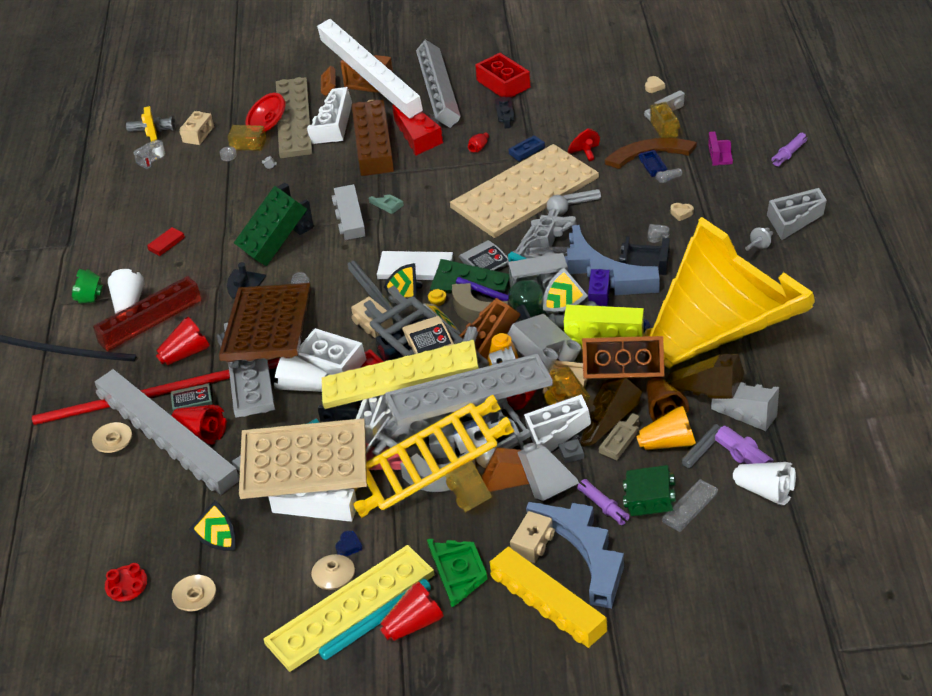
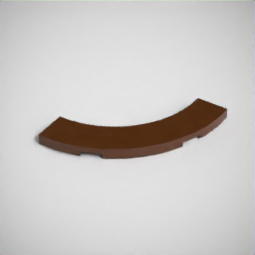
M678 138L642 140L626 145L610 154L605 159V165L620 169L640 154L644 156L655 154L657 151L689 156L697 147V142Z

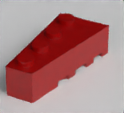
M394 104L392 105L394 121L400 131L403 132L404 138L408 140L415 156L443 144L441 127L421 111L409 118Z

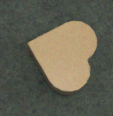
M656 76L649 77L645 83V90L649 93L665 89V83Z
M674 203L671 205L670 212L678 221L692 216L694 208L690 204Z

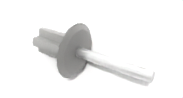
M760 227L753 229L750 234L752 243L745 247V249L748 251L753 246L759 249L769 247L773 231H769V228L764 229Z

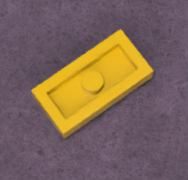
M150 106L144 107V114L141 115L143 124L146 123L147 125L145 127L146 136H150L151 143L158 142Z

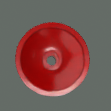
M270 93L260 98L247 114L246 128L254 134L264 133L272 129L284 114L286 105L284 97L279 93Z

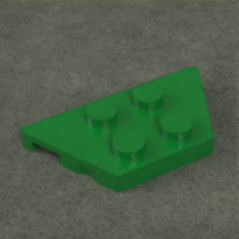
M427 539L428 548L450 605L453 607L487 580L486 570L474 542L447 540L446 543H436L434 539Z

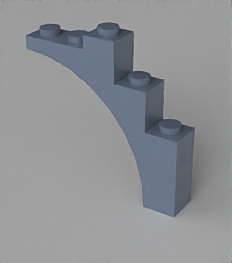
M572 225V233H569L570 248L567 249V256H564L569 274L587 273V277H590L591 269L610 270V287L614 288L615 295L659 293L660 278L658 266L628 265L607 258L594 250L586 242L581 234L579 225Z
M528 502L527 513L530 511L552 518V526L555 532L570 541L585 559L591 574L589 589L590 605L612 609L624 569V553L607 550L609 544L608 530L592 527L594 522L593 506L572 503L571 508L566 509Z

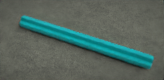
M426 579L419 581L427 591L431 589L430 583ZM408 589L319 648L320 656L327 660L379 625Z

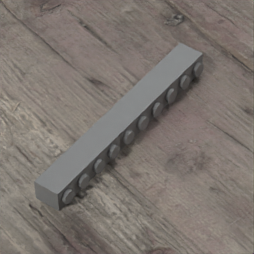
M114 369L95 381L96 394L101 400L105 399L112 409H117L124 419L128 418L136 429L140 428L148 439L152 438L160 449L164 448L172 459L180 461L184 469H189L198 480H203L211 491L215 490L218 494L222 495L239 482L237 469Z

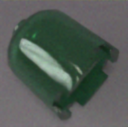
M521 280L514 283L509 290L508 305L515 310L517 306L525 305L531 318L541 314L546 315V311L543 310L544 292L542 287L532 280Z

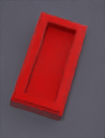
M172 227L149 243L147 248L149 251L161 256L185 238L184 233Z

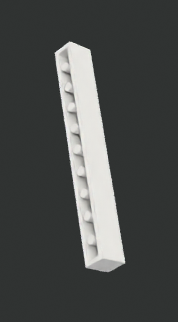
M328 19L317 26L321 41L407 117L411 118L423 111L420 96L335 22Z

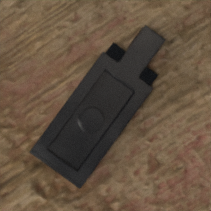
M511 97L495 99L498 122L504 123V129L511 128L510 121H514Z

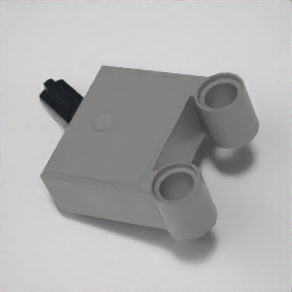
M525 305L517 306L516 311L520 313L519 318L521 321L512 324L508 335L511 337L515 348L520 352L519 358L538 353L549 373L557 359L567 362L575 361L581 351V345L578 342L572 340L545 314L531 318Z

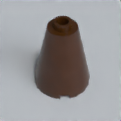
M653 377L647 382L649 415L653 422L677 407L683 406L685 413H688L689 402L687 398L661 377Z

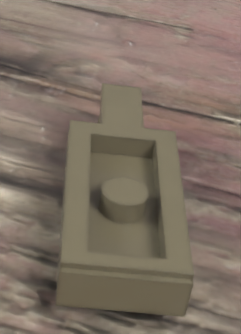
M632 413L626 422L619 421L600 445L599 453L618 460L637 435L640 416Z

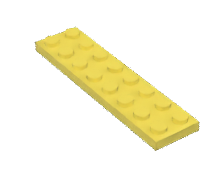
M474 340L464 341L321 377L323 406L325 409L384 395L386 392L479 369Z
M406 545L265 637L264 643L287 670L291 672L318 654L319 648L409 589L414 583L422 579L429 580L435 576L434 570L413 549Z

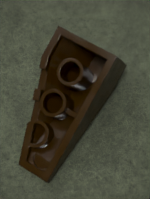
M723 354L671 372L666 381L681 392L689 390L693 391L694 395L703 393L712 399H733L745 373L739 354Z
M626 377L602 384L593 402L595 410L589 414L591 424L584 429L580 445L584 447L595 444L638 405L642 391Z

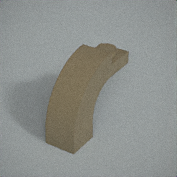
M471 283L452 284L453 303L456 313L465 321L473 323L480 316L479 313L491 302L475 299L472 296Z

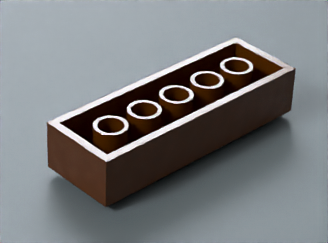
M384 100L352 104L361 176L394 172Z

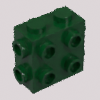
M664 465L626 471V479L623 480L626 495H623L624 507L629 509L631 516L673 511V502H676L675 489H672V486H676L674 473H670L669 466Z

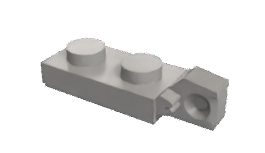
M679 90L655 102L654 107L645 110L644 116L649 121H652L683 107L685 93Z

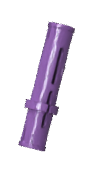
M799 133L785 147H781L778 153L771 159V161H774L773 164L780 166L785 160L790 159L792 154L807 141L806 135Z
M587 479L581 481L586 487L580 483L578 484V490L597 504L606 516H611L619 525L626 523L622 520L621 516L628 521L629 514L618 507V503L615 500H610Z

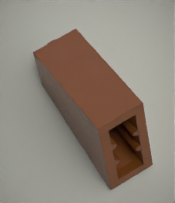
M495 448L482 475L486 491L491 492L529 484L518 452L521 450Z

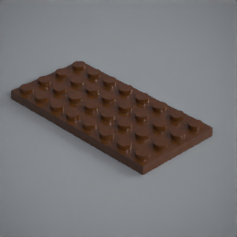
M299 283L238 288L219 352L220 361H253L260 358L270 360L275 357L293 358L298 356L311 293V284Z

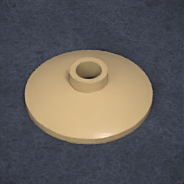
M114 422L106 424L94 433L92 437L93 446L98 451L104 453L119 451L131 441L132 431L129 426L123 423Z
M337 554L321 558L312 568L314 583L325 590L342 588L351 582L355 574L353 562L346 556Z
M188 576L175 585L172 591V599L174 604L181 610L197 611L212 602L216 594V587L214 582L207 576Z

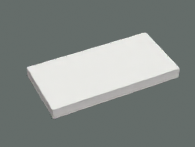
M382 251L377 279H388L401 266L415 263L416 280H433L440 259L453 261V252Z

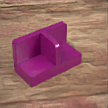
M709 132L708 147L712 166L733 164L731 141H717L716 132Z

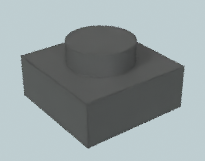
M578 439L558 444V449L564 463L584 459V451Z

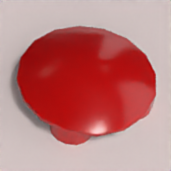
M137 563L111 569L106 574L105 591L115 601L122 602L134 599L144 591L147 585V575Z

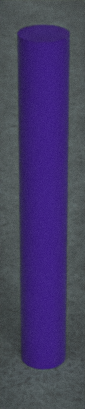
M458 277L456 280V284L471 283V289L501 301L509 300V295Z

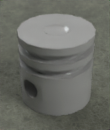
M512 346L509 349L504 348V351L501 349L490 353L489 357L492 365L498 364L499 361L503 363L516 359Z

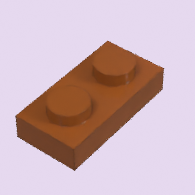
M331 65L321 75V93L325 96L336 87L335 68Z

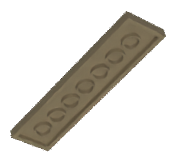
M297 77L295 79L276 81V93L281 94L286 102L284 114L278 122L280 158L310 155L312 154V143L307 131V127L310 125L307 78Z

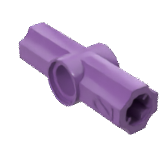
M721 427L715 435V440L727 448L733 459L738 463L755 464L773 463L774 461L758 449L756 442L752 438H743L729 427Z

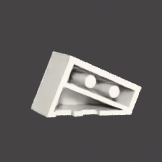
M582 395L524 414L532 441L535 444L545 446L550 452L556 449L558 444L566 442L591 424L589 410Z

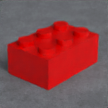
M498 53L475 64L477 81L501 97H513L531 87L530 71L502 53Z

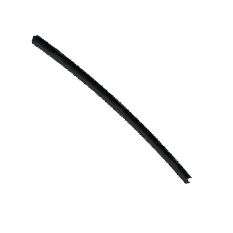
M0 335V342L42 351L122 361H135L134 358H137L136 354L70 348Z

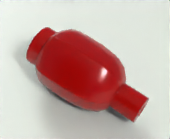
M485 132L472 136L468 142L469 151H481L487 144L489 134Z

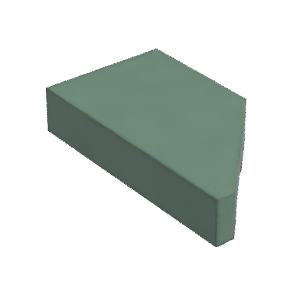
M384 195L383 198L369 197V203L390 214L404 206L402 200L392 195Z

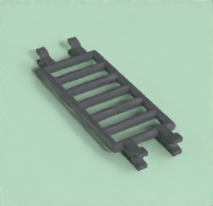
M392 286L388 289V292L391 294L389 300L397 305L382 314L374 303L368 300L364 303V307L367 308L365 314L373 318L370 321V326L403 356L414 355L413 349L409 351L403 346L408 343L405 336L397 340L392 334L423 315L428 319L436 317V315L415 297L412 296L406 299L395 286ZM411 305L418 309L387 329L380 325ZM444 323L453 340V344L463 342V338ZM476 351L479 368L487 367L489 361Z

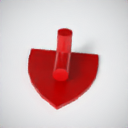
M587 128L571 142L567 153L571 154L584 150L588 161L594 160L591 148L599 146L600 136L598 132Z

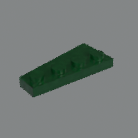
M440 259L430 292L440 289L446 293H452V284H456L457 278L461 277L495 291L506 293L510 277L507 273Z

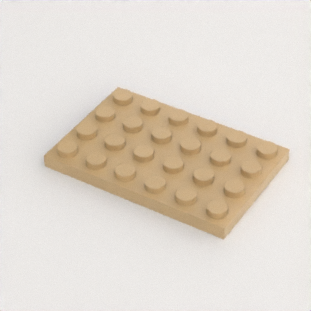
M364 418L242 430L239 480L240 499L367 487Z

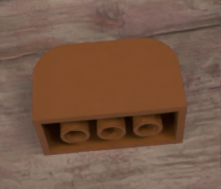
M663 336L582 338L583 379L664 377Z

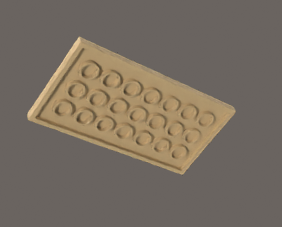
M552 144L452 200L450 207L487 234L496 238L546 209L547 201L553 195L564 196L572 194L599 178V172Z

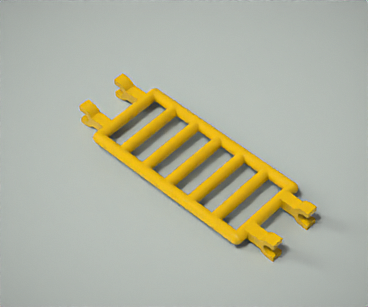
M494 395L489 396L484 403L477 407L473 403L462 407L366 461L367 485L372 496L353 503L360 517L363 518L370 510L377 506L381 510L389 508L497 446V438L515 432L507 417L503 418L498 425L491 429L488 428L482 418L490 412L494 413L501 409ZM468 413L472 415L487 443L478 448L475 447L459 419ZM451 423L469 453L460 458H457L441 430ZM433 433L451 462L441 469L423 440ZM415 443L432 471V474L423 479L420 478L405 450ZM397 453L414 484L405 489H402L387 460ZM379 463L396 493L384 500L369 469Z

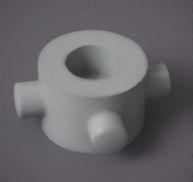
M271 156L262 160V164L268 169L273 168L277 164Z

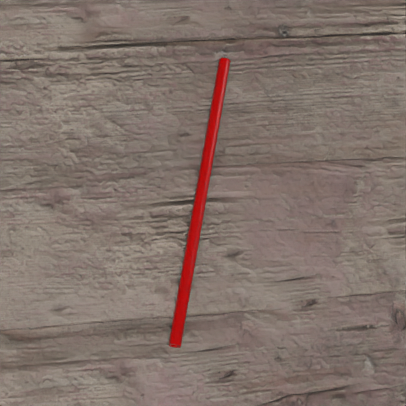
M279 358L268 360L269 369L277 368L280 361ZM228 369L140 391L151 398L171 393V391L230 379V373ZM100 399L33 415L32 422L34 425L109 408L110 406L105 399Z

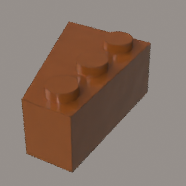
M497 298L479 313L480 316L473 323L467 324L465 326L466 329L459 335L464 339L467 328L469 326L476 327L478 331L475 340L476 351L486 359H488L492 338L499 333L508 334L512 324L520 316L519 312Z

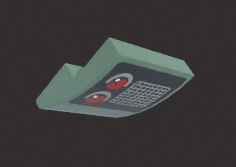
M209 383L171 391L173 411L177 408L212 405Z

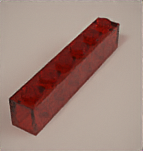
M186 276L93 326L98 343L106 351H109L202 301L198 284L189 276Z

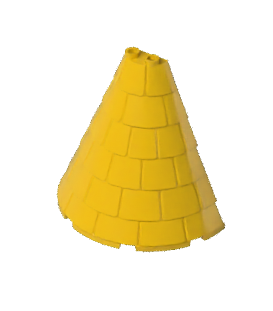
M701 217L695 233L689 241L677 275L672 280L650 336H663L664 365L670 369L672 366L691 359L698 354L718 348L720 345L740 339L745 335L765 329L767 326L809 311L815 303L813 292L785 273L778 278L781 284L737 255L728 234Z

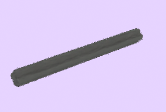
M354 260L348 262V269L371 298L387 311L393 308L358 263ZM399 313L392 317L393 325L403 319Z

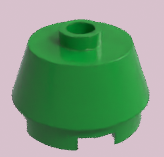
M79 269L76 275L78 278L75 285H73L72 298L78 301V303L95 302L97 296H100L102 292L101 277L89 269Z

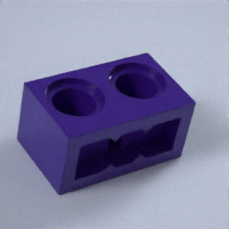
M591 269L588 301L595 302L597 306L608 307L610 270Z

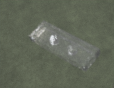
M700 479L673 506V511H668L662 517V522L681 532L716 496L718 488Z

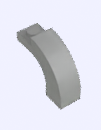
M467 451V452L464 453L463 455L459 456L458 458H460V457L464 456L465 454L469 453V451ZM417 453L410 457L421 479L432 474L427 462ZM475 459L421 490L442 492L464 485V476L476 469ZM403 462L400 463L402 478L409 484H414ZM449 463L438 465V467L441 469Z

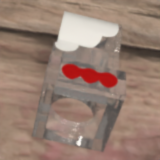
M154 140L133 151L136 164L145 169L151 167L153 161L165 156L163 142L160 140Z

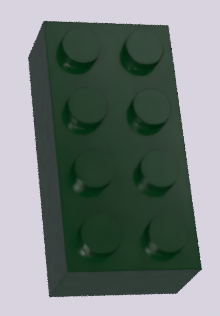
M274 186L234 241V244L255 260L267 266L307 211V208Z

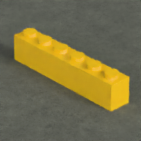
M509 546L490 561V574L496 582H501L512 594H517L528 606H533L544 618H549L560 630L568 632L576 642L582 643L589 648L607 632V617Z

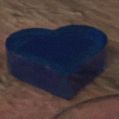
M353 531L343 532L340 536V541L335 546L337 554L342 556H349L363 550L361 542Z

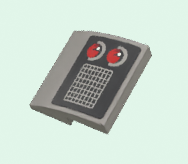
M489 240L459 255L464 264L498 271L509 265L508 257Z

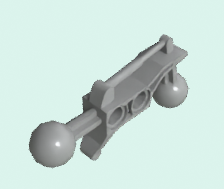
M553 195L549 198L546 207L549 212L548 216L541 215L540 219L531 221L530 229L521 240L518 248L513 251L514 253L527 259L541 257L536 254L541 251H550L556 236H562L563 231L572 228V225H577L574 216L558 217L563 216L568 210L569 203L564 196ZM546 252L542 256L553 255L556 253Z
M507 398L498 399L497 403L501 409L486 415H488L490 421L502 420L506 416L502 414L501 410L505 409L513 419H509L515 432L503 435L508 438L498 443L496 447L512 449L518 445L523 450V441L531 436L530 430L526 429L519 420L518 415L508 404ZM468 413L467 415H465V416H467V417H469V418H470V417L473 418L470 413ZM514 421L517 422V424L523 430L522 432L519 433ZM495 448L475 458L477 463L486 468Z

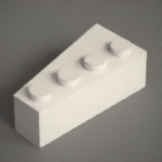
M348 87L332 89L324 101L325 105L320 107L318 116H314L312 119V125L307 127L312 144L343 141L352 106Z

